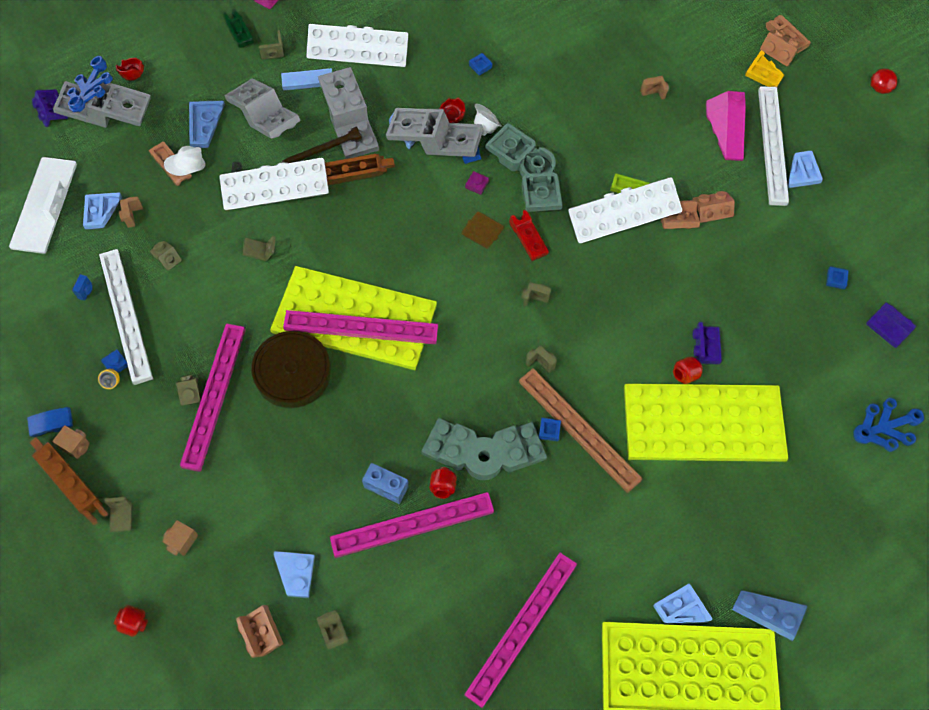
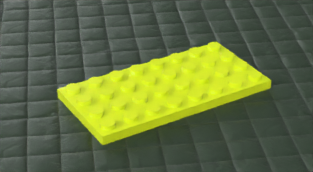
M295 266L270 331L274 334L285 332L283 325L286 310L431 323L437 302ZM307 333L318 339L324 347L416 370L424 347V343Z
M624 385L628 460L786 462L788 460L779 386Z
M602 622L603 710H781L775 634L770 629Z

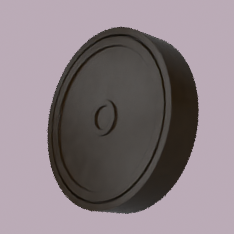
M285 331L271 336L259 346L252 360L251 373L259 393L265 400L278 407L298 408L312 403L322 395L330 381L331 364L325 347L318 339L305 332Z

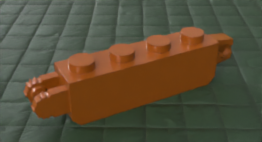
M371 154L325 163L328 185L382 176L383 173L387 172L386 169L395 167L394 158L384 159V156H379V154Z
M37 437L29 442L36 450L32 457L84 517L95 526L98 523L97 519L91 515L95 510L98 509V512L104 517L108 515L98 497L49 442L43 445Z

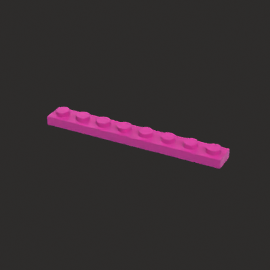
M286 310L283 325L285 331L436 344L438 335V324L291 310Z
M232 324L225 325L180 463V467L183 469L198 472L202 470L246 331L245 327Z
M486 492L330 536L334 557L338 558L493 514L494 509L489 493Z
M562 553L558 554L464 694L465 697L480 708L484 707L577 566V563Z

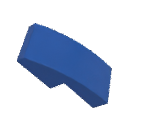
M70 407L54 409L27 417L29 435L31 437H37L50 431L59 432L64 426L69 428L73 426Z

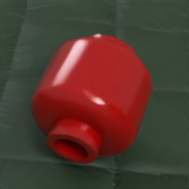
M693 356L677 361L673 369L675 379L683 384H689L698 380L702 376L701 362Z
M441 467L432 472L429 488L435 497L445 499L454 494L457 481L456 474L446 467Z
M127 605L124 609H119L113 624L116 625L117 632L135 637L139 631L144 632L148 619H145V610Z

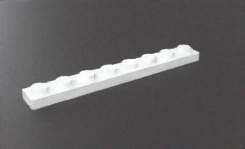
M760 86L758 93L769 205L787 206L789 197L777 87Z
M118 249L99 254L132 383L136 385L152 380L151 368Z

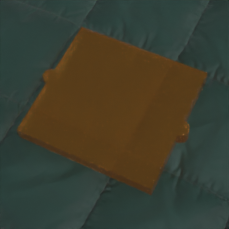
M477 212L471 220H468V224L461 234L488 249L494 240L498 239V235L504 229V226Z

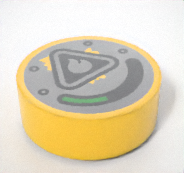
M105 369L99 374L98 381L103 388L112 389L118 385L120 376L114 369Z

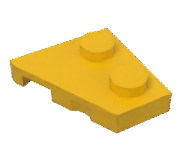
M761 50L745 76L767 87H778L784 74L776 68L772 60L768 61L764 57L765 53Z

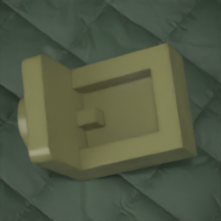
M165 241L157 243L149 251L155 259L161 262L167 271L182 261L173 246Z
M530 282L528 288H524L521 299H524L523 306L527 307L530 298L548 303L551 288L544 284Z
M541 345L536 350L533 348L526 355V365L528 367L535 361L539 362L549 373L556 367V357L550 351L547 352Z
M192 375L180 377L181 380L176 382L181 406L201 402L198 377H193Z
M337 610L325 613L317 618L328 650L348 642Z

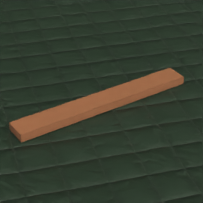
M534 368L519 379V383L555 420H561V426L627 493L643 480Z

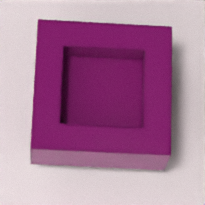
M473 171L465 184V188L481 195L489 182V178Z

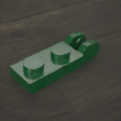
M232 9L234 18L229 19L226 12L222 13L226 26L238 48L254 43L252 35L236 9Z

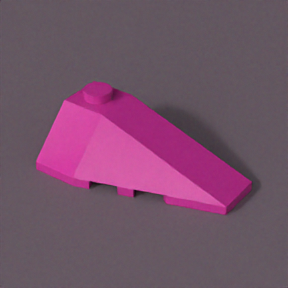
M726 91L706 101V117L712 124V131L718 138V144L725 160L743 161L745 92Z

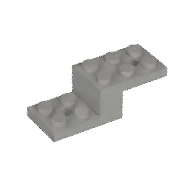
M351 67L318 76L337 137L348 134V131H351V128L356 126L362 137V140L359 142L350 140L340 144L345 158H354L379 151L378 143L368 120L367 106ZM338 85H343V86H344V87L341 88V89H337V88H336V86H338Z
M253 78L224 95L229 103L242 110L250 127L271 139L279 137L283 131L295 127L296 123L301 121L298 114L282 107L273 88Z
M65 81L53 108L54 113L105 128L110 118L141 126L151 96L113 83H101L100 86L106 91L105 94L100 98L95 96L86 102L85 108L81 112H72L68 105L71 98L67 95V92L73 87L80 93L81 90L77 84ZM126 103H130L133 106L130 108H126L123 105Z
M395 108L386 137L388 140L420 141L426 155L475 157L482 136L483 126L482 124L449 123L444 109Z

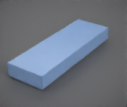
M332 68L281 73L283 91L321 87L318 76L331 73Z

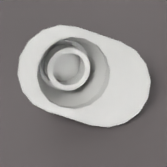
M475 104L477 114L474 124H482L483 136L487 133L492 134L499 126L502 127L496 116L488 108L481 104Z
M183 146L177 154L166 158L164 161L165 170L176 176L200 171L205 167L200 147Z

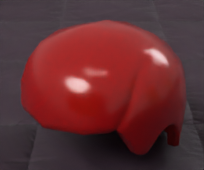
M138 58L121 60V65L115 66L118 74L128 81L138 79L144 71V65Z
M887 68L879 69L870 78V86L878 93H890L897 86L898 79L896 73Z
M459 97L456 99L448 98L440 106V109H444L449 123H458L463 120L466 113L465 103Z

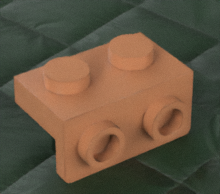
M774 29L768 33L759 50L764 51V53L785 66H789L797 51L803 45L796 38H790L785 35L786 33L783 30Z
M719 191L715 194H702L699 197L692 198V200H696L698 203L697 210L699 211L701 223L734 216L735 200L727 192Z
M696 200L680 201L681 213L660 219L663 229L699 228L698 203Z
M267 605L260 606L247 616L236 618L238 630L242 634L246 643V649L252 658L264 657L283 645Z

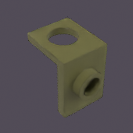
M280 30L277 31L279 43L259 46L262 60L284 57Z
M272 236L267 243L245 238L243 255L267 261L274 253L276 236Z
M126 497L105 499V503L110 507V532L131 531L132 503Z

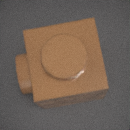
M64 426L52 441L59 449L76 459H79L81 455L86 453L90 444L85 438L87 435L79 429L74 431L67 426Z
M176 520L173 526L165 532L162 542L167 546L165 550L176 556L179 553L185 556L198 534L192 528Z

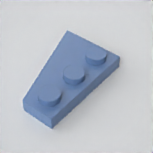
M224 101L189 102L190 146L209 147L225 106Z
M741 590L732 610L793 641L807 606Z

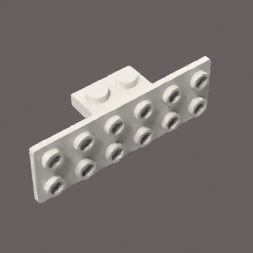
M309 24L306 57L308 59L406 67L408 33L373 30L372 27H364L362 29L353 25L339 27Z
M47 157L41 158L9 245L11 250L46 253L77 166L76 161Z
M323 158L294 163H279L276 166L266 165L258 169L220 175L224 210L329 193L325 160Z
M667 178L635 189L631 187L625 188L616 195L614 192L606 194L603 199L570 208L568 212L577 241L580 244L681 213L682 207L673 178Z

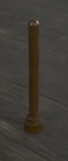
M357 126L353 127L351 131H348V134L282 160L281 163L298 162L350 140L360 141L362 140L361 134Z

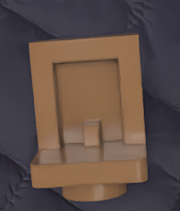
M663 76L643 80L640 91L642 96L659 93L662 100L666 98L669 86L664 81Z
M129 197L120 200L122 210L119 211L120 219L122 222L125 221L128 228L135 226L133 211L143 209L139 197Z

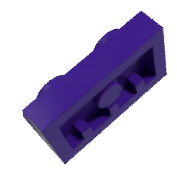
M56 89L35 90V96L32 98L33 107L37 109L39 120L43 122L45 127H49L50 120L68 118L53 111L59 96Z
M887 302L866 323L894 348H897L916 328V325L910 319L903 316L894 306Z
M699 322L697 327L693 329V339H696L694 357H697L701 364H720L722 359L719 327L703 326V322Z

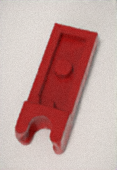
M523 210L522 220H518L515 215H511L509 223L514 233L516 232L531 261L548 255L549 251L532 223L527 210Z

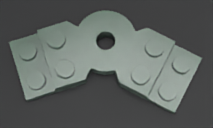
M507 123L486 143V149L499 158V162L511 171H520L523 201H525L527 212L562 209L558 175L554 173L556 164L554 155L545 148L539 147V149H536L533 139Z
M438 418L421 451L422 455L455 470L466 467L467 472L478 480L492 479L499 474L502 468L510 473L547 459L532 422L516 428L511 426L497 431L493 439L488 437L477 438L473 430L457 423L453 425ZM487 456L489 460L482 462L479 460V457Z

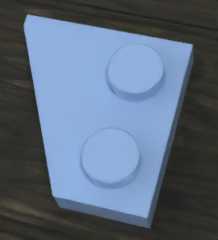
M813 152L795 153L787 185L788 188L820 184L823 179Z
M121 193L85 195L84 228H104L122 199Z
M274 551V557L287 596L309 598L315 556L311 554Z
M690 583L653 605L664 624L704 623L712 620V617Z

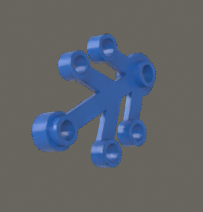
M96 56L91 60L90 65L94 69L88 80L83 74L75 78L81 93L75 87L68 90L67 95L71 98L68 105L72 112H81L85 108L86 102L95 96L98 98L102 97L106 91L100 84H109L112 81L113 77L108 72L103 73L101 77L96 79L99 72H103L107 68L106 61L101 56Z
M887 398L883 402V411L878 425L871 427L873 418L879 413L880 408L876 404H870L865 410L866 416L863 424L858 425L853 431L854 439L861 444L873 442L884 447L889 452H893L898 448L897 440L906 446H911L916 442V436L910 432L906 434L894 430V428L905 424L918 426L923 422L924 414L919 409H912L906 416L889 421L891 412L896 408L897 402L893 398ZM883 433L892 438L885 440L876 434ZM889 443H892L894 448L890 447Z

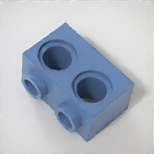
M373 463L370 464L362 479L364 488L398 504L401 503L409 487L408 479Z

